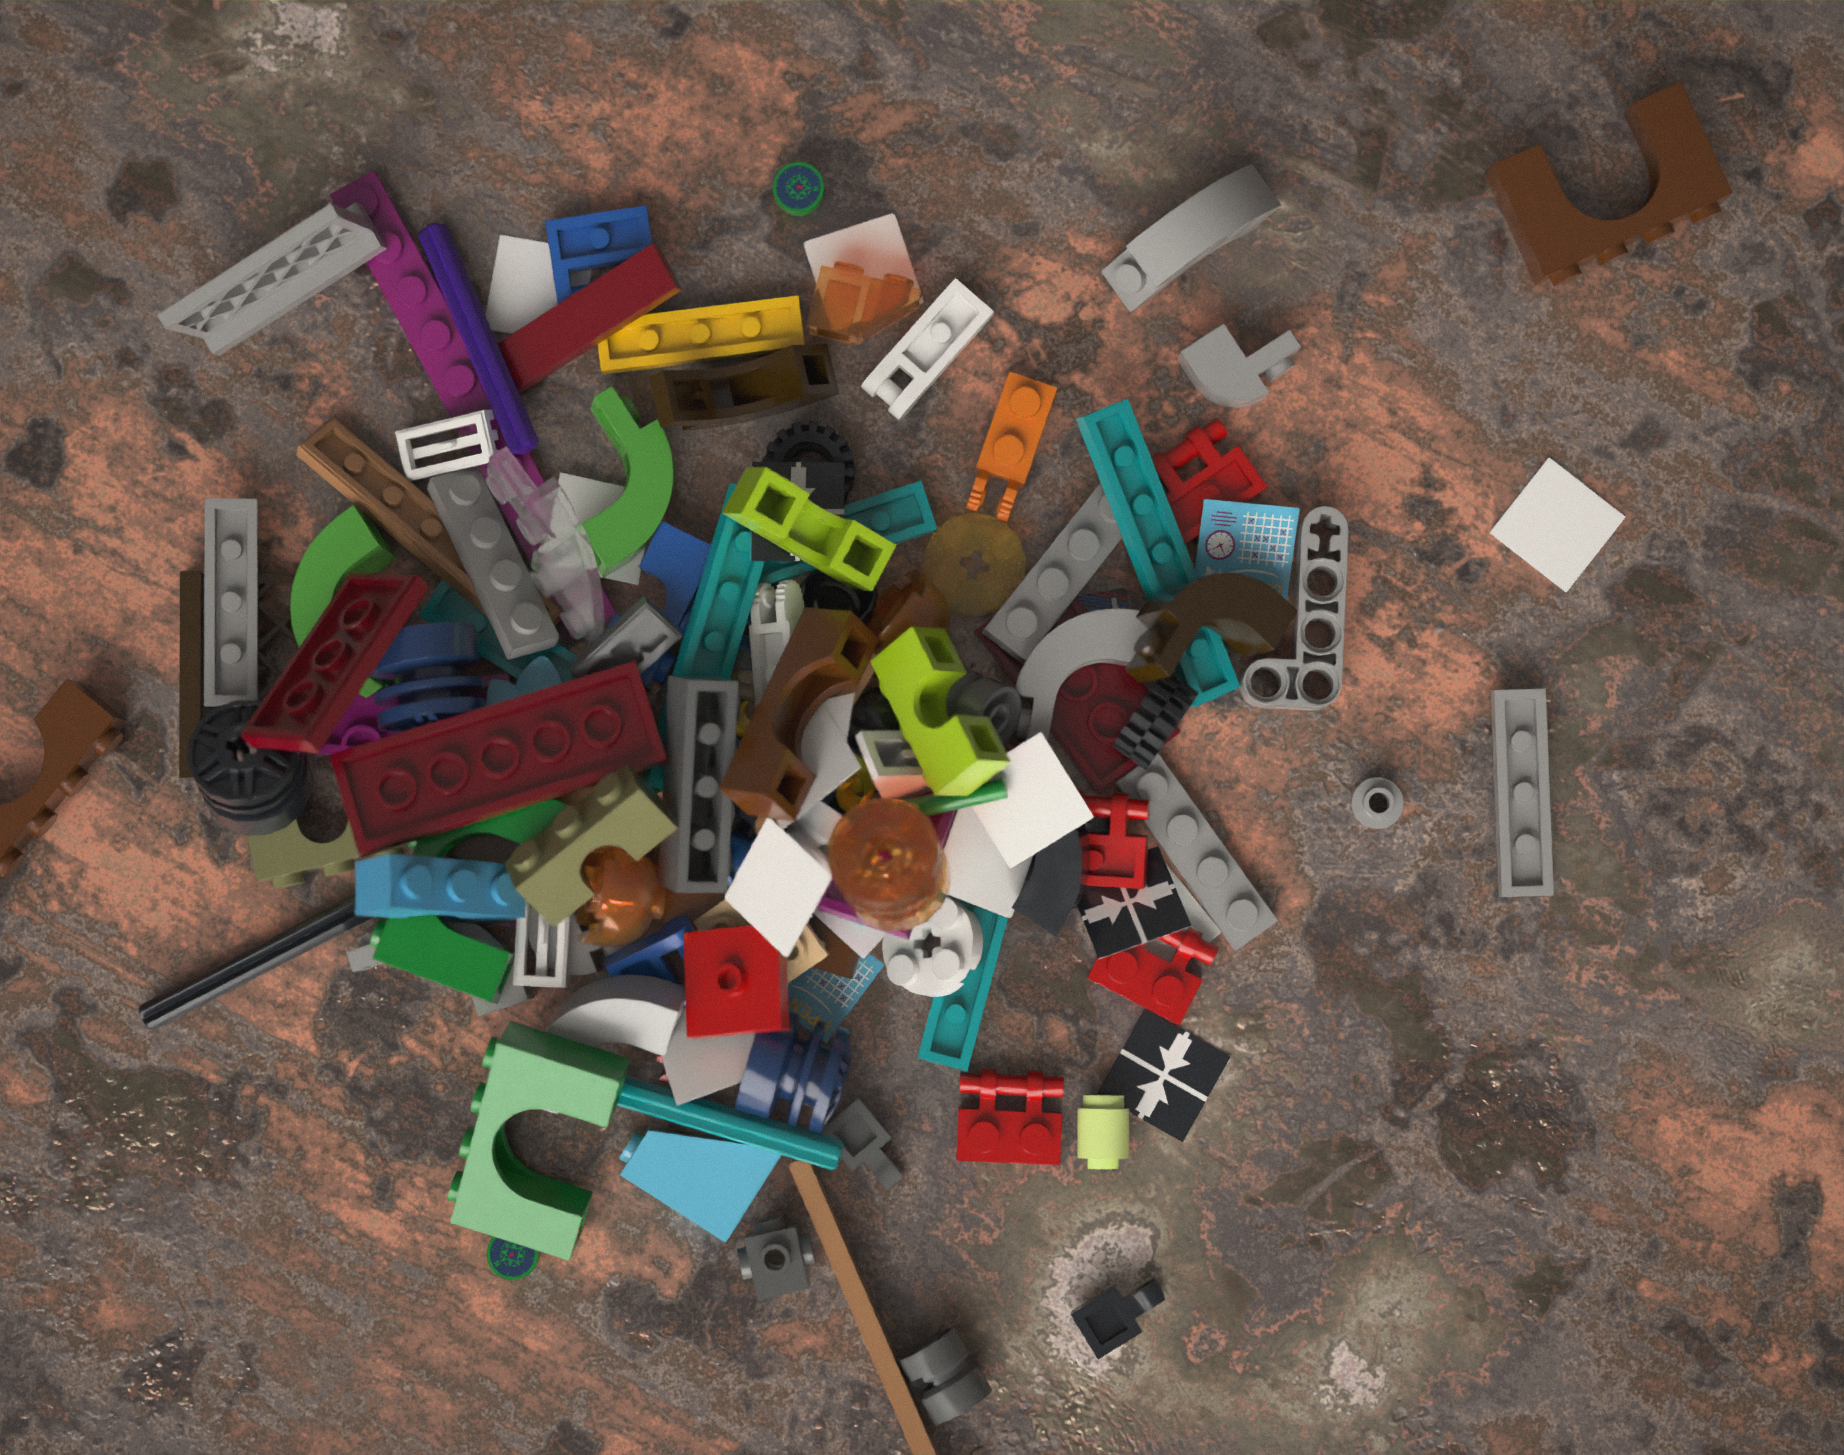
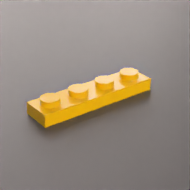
M799 296L645 314L598 344L601 372L605 375L772 354L792 345H805Z

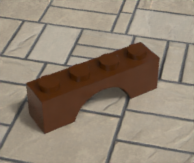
M804 607L719 786V789L748 815L796 821L816 777V774L806 766L802 758L801 742L805 728L815 711L828 698L843 689L860 683L879 642V639L852 611Z
M66 679L34 718L44 743V762L40 775L25 794L11 802L0 804V877L2 876L4 879L13 874L25 858V854L21 851L33 836L40 838L52 827L58 817L54 810L66 796L69 798L74 797L86 785L91 776L87 770L100 755L104 758L109 755L123 737V733L119 730L127 720L80 682Z

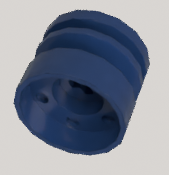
M439 622L402 627L371 674L373 678L395 680L396 684L383 688L373 695L374 703L377 706L393 707L376 715L377 726L380 731L391 733L404 732L487 706L485 699L469 697L484 690L483 680L478 677L458 675V671L474 666L480 661L476 628L473 624Z
M789 1011L790 1030L755 1034L735 1109L768 1119L779 1099L783 1098L790 1101L788 1125L796 1127L803 1105L810 1106L814 1110L808 1131L821 1134L824 1125L838 1107L851 1062L850 1035L852 1029L839 1026L832 1048L821 1045L827 1022L818 1020L808 1040L798 1038L799 1014Z

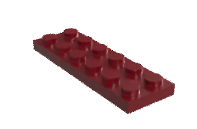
M636 661L329 754L357 851L361 858L596 786L602 778L616 773L625 764H628L636 773L667 764V757Z

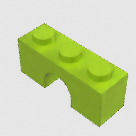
M766 467L745 468L722 511L723 514L851 589L873 591L896 547L894 543L853 519L839 517L817 506L807 499L810 493Z
M912 626L870 661L879 679L880 690L889 700L900 722V731L905 740L911 745L922 768V777L932 789L934 795L968 796L1011 762L989 717L955 715L949 719L946 709L948 692L952 685L967 672L945 629Z

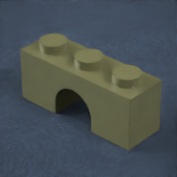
M625 764L616 773L602 778L594 790L575 806L561 811L553 823L533 840L525 841L519 845L504 864L514 889L553 927H556L595 895L586 872L581 866L587 854L598 847L614 845L623 848L635 861H638L674 832L677 826L665 802L628 764Z
M304 811L286 828L267 835H246L257 881H273L274 889L304 883L303 873L323 869L325 877L354 871V861L372 856L375 858L388 854L405 855L404 849L408 848V844L361 858L357 851L349 821L340 837L332 842L322 843L310 833Z

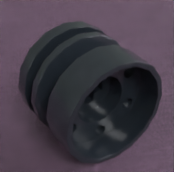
M235 700L213 709L198 722L188 742L187 762L211 815L226 829L242 835H267L286 828L303 813L312 795L313 774L304 752L251 747L240 736L262 703L258 700Z

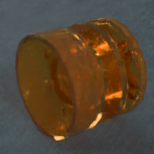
M873 798L852 807L836 823L828 841L827 863L834 881L843 894L850 910L865 924L883 931H906L927 922L942 907L950 889L951 867L931 820L915 805L897 798ZM883 851H887L894 858L885 863L878 855Z

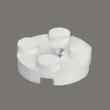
M928 891L909 940L888 933L883 938V958L890 981L912 993L930 997L945 996L957 991L965 984L960 982L966 977L969 970L976 969L982 955V929L975 914L972 911H968L958 898L941 892ZM932 932L933 936L940 937L941 944L939 947L933 948L932 957L929 958L927 951L924 950V942L928 934Z

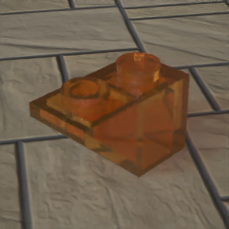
M835 262L833 268L821 265L806 324L808 334L858 346L917 311L922 300L921 289L914 288L913 280L900 275L884 274V278L881 280L864 276L863 268L850 263Z

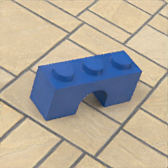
M661 521L639 568L643 573L663 583L667 596L662 612L681 629L682 636L684 637L711 545ZM615 613L607 630L622 616ZM676 642L640 675L645 688L652 691L657 681L665 684L668 675L671 674L677 661V656L671 654Z

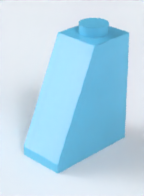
M652 1127L644 1137L635 1132L619 1157V1159L627 1163L620 1175L726 1243L781 1155L723 1137Z

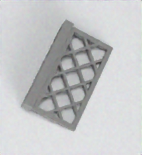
M355 202L344 209L330 203L157 316L165 329L202 338L211 353L220 356L388 248L363 205Z

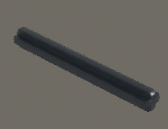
M355 894L141 1004L138 1008L140 1017L149 1030L158 1029L373 918V916L356 915Z

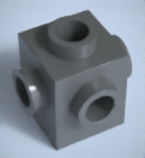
M784 1216L753 1223L755 1232L746 1234L744 1237L746 1247L737 1248L743 1279L753 1278L757 1301L808 1290L811 1281L807 1265L816 1263L810 1233L800 1234L798 1222L786 1225ZM772 1249L780 1250L785 1256V1261L780 1263L772 1261L769 1258L768 1251Z

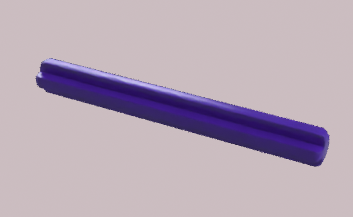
M432 223L419 232L420 242L508 448L512 454H526L538 446V437L448 227L445 224Z

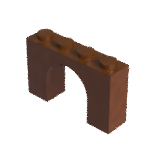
M1682 82L1635 101L1624 113V117L1641 151L1649 173V189L1642 208L1631 216L1617 220H1602L1590 217L1575 208L1564 195L1541 143L1494 163L1486 173L1485 177L1535 286L1551 280L1553 287L1561 285L1582 274L1579 266L1597 259L1600 266L1609 264L1627 255L1629 252L1626 246L1641 239H1644L1647 246L1654 244L1675 233L1672 225L1688 218L1691 219L1693 225H1696L1722 212L1719 205L1733 192Z

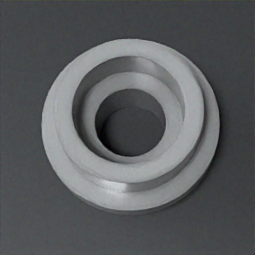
M1381 777L1370 778L1360 783L1354 790L1351 799V808L1355 818L1362 825L1372 829H1382L1394 824L1401 816L1404 806L1403 796L1398 786L1392 781ZM1374 793L1382 794L1387 800V807L1382 813L1374 812L1369 806V799Z

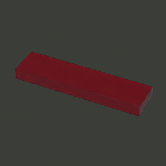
M652 243L497 343L519 394L682 291L679 282L658 245Z

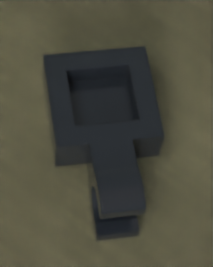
M1155 1278L1146 1281L1124 1298L1117 1287L1113 1285L1072 1310L1070 1315L1097 1359H1100L1141 1334L1142 1328L1136 1318L1165 1301V1295Z

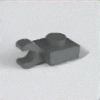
M861 1098L854 1101L823 1127L822 1135L839 1139L843 1142L841 1159L851 1171L865 1163L886 1190L904 1177L901 1170L881 1148L893 1137Z

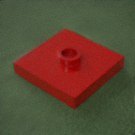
M753 925L683 933L687 1038L703 1039L790 1030L787 957L777 950Z

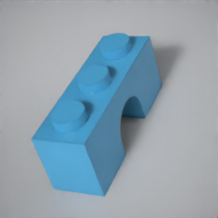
M388 854L356 862V915L406 918L418 915H446V922L486 925L526 918L525 899L514 889L506 866L503 863Z

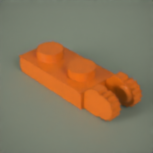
M1009 371L976 465L978 474L966 508L977 512L978 508L982 506L987 492L986 485L991 475L1008 481L1005 494L1001 496L997 507V519L1008 522L1020 486L1024 487L1057 392V387Z

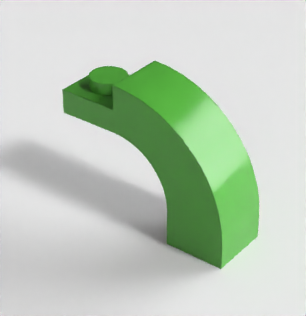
M613 386L594 396L590 410L622 460L625 471L624 491L613 505L580 524L576 533V537L603 578L632 561L649 543L665 515L673 487L672 454L669 442L663 428L660 427L658 419L640 429L637 425L640 422V416L635 406L627 396L619 397Z
M354 505L336 517L316 536L305 552L297 569L291 592L290 612L293 632L298 647L301 646L350 573L377 574L398 559L376 523ZM370 675L358 694L368 698L382 688L383 685L378 678H373Z

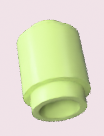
M1083 1095V1108H1077V1158L1088 1159V1169H1119V1159H1129V1109L1124 1108V1095Z

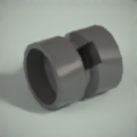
M964 666L967 673L952 685L947 695L946 709L949 719L955 715L989 717L1002 745H1004L1012 737L1021 716L1022 701L1019 692L1009 685L992 678H985L979 672Z
M955 1325L941 1330L920 1342L897 1360L913 1387L923 1388L924 1391L920 1401L934 1425L942 1424L960 1415L992 1392V1388L979 1366L967 1363L966 1358L970 1351Z

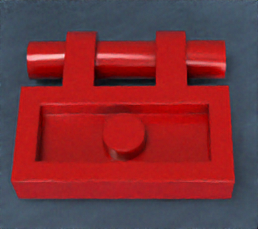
M1217 418L1203 428L1195 426L1184 434L1185 440L1165 454L1157 452L1151 456L1160 482L1168 492L1166 497L1185 545L1199 536L1204 499L1247 503L1268 488L1239 446H1236L1222 457L1213 445L1226 437L1228 433ZM1198 456L1206 468L1183 483L1175 471Z
M1077 790L1093 817L1110 818V833L1087 831L1090 845V867L1086 885L1144 889L1147 878L1148 835L1128 834L1129 819L1149 820L1150 800L1131 799L1129 793L1113 792L1112 797L1084 796L1083 790Z
M1188 927L1187 930L1182 929L1157 938L1176 948L1170 962L1143 949L1146 944L1143 943L1099 960L1097 957L1086 978L1180 1026L1203 981L1201 978L1185 971V968L1191 957L1210 966L1219 947L1202 939L1203 933Z
M981 1068V1073L960 1072L959 1093L980 1094L979 1109L958 1108L956 1161L1060 1166L1062 1112L1042 1111V1097L1063 1098L1064 1077L1043 1076V1071L1028 1070L1027 1075L997 1074V1069ZM996 1095L1026 1096V1110L995 1109Z

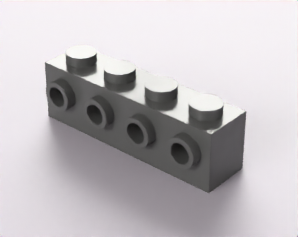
M668 675L665 733L667 764H664L662 800L665 802L677 829L660 842L658 884L675 892L727 893L728 877L732 869L730 833L735 815V803L719 789V786L737 750L735 737L736 720L740 713V695L738 692V681L713 676Z

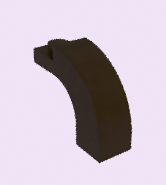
M828 344L792 345L767 356L731 366L702 370L661 371L649 376L660 427L682 426L683 431L721 427L773 416L805 407L839 394Z
M1217 573L1177 583L1158 592L1136 615V618L1149 630L1143 633L1135 643L1134 651L1136 653L1125 670L1138 683L1170 677L1194 636L1202 627H1207L1218 633L1242 657L1273 651L1293 620L1297 610L1275 589L1258 579L1243 574Z

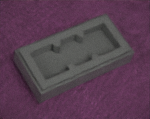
M643 596L569 665L570 671L576 678H580L636 661L639 674L641 675L682 637L681 629L646 596Z

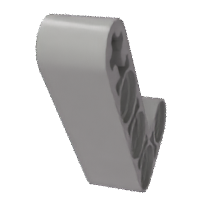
M1329 506L1317 507L1310 511L1298 525L1293 607L1297 610V613L1292 621L1291 659H1259L1244 670L1239 680V691L1244 701L1251 706L1266 709L1313 711L1328 706L1340 695L1343 674L1349 530L1346 518L1336 508ZM1320 520L1325 521V528L1327 530L1334 531V535L1324 544L1323 557L1334 555V560L1328 558L1308 560L1307 558L1308 555L1313 557L1319 552V535L1311 534L1310 529H1313ZM1320 570L1330 576L1333 583L1330 595L1321 597L1310 591L1307 584L1310 572ZM1309 622H1322L1328 627L1331 638L1327 647L1316 648L1308 643L1305 637V629ZM1266 670L1275 676L1277 689L1272 697H1262L1253 691L1251 677L1255 671ZM1307 673H1319L1327 680L1329 689L1324 699H1311L1304 692L1302 683Z

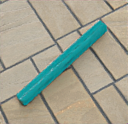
M628 1076L625 1078L618 1103L620 1107L830 1170L836 1169L843 1152V1142L839 1139L736 1110L735 1108L702 1098H696L676 1105L672 1089Z

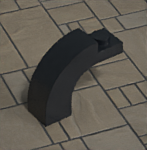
M1085 823L1036 853L1032 875L1011 907L1054 936L1064 928L1072 916L1086 887L1090 867V845Z

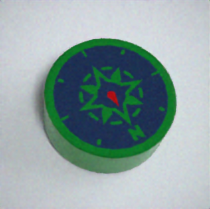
M793 162L781 168L773 182V193L776 203L784 212L793 216H805L814 212L824 198V183L820 173L813 166L804 162Z
M492 1237L488 1244L486 1255L491 1270L497 1276L506 1280H518L526 1277L536 1268L541 1252Z

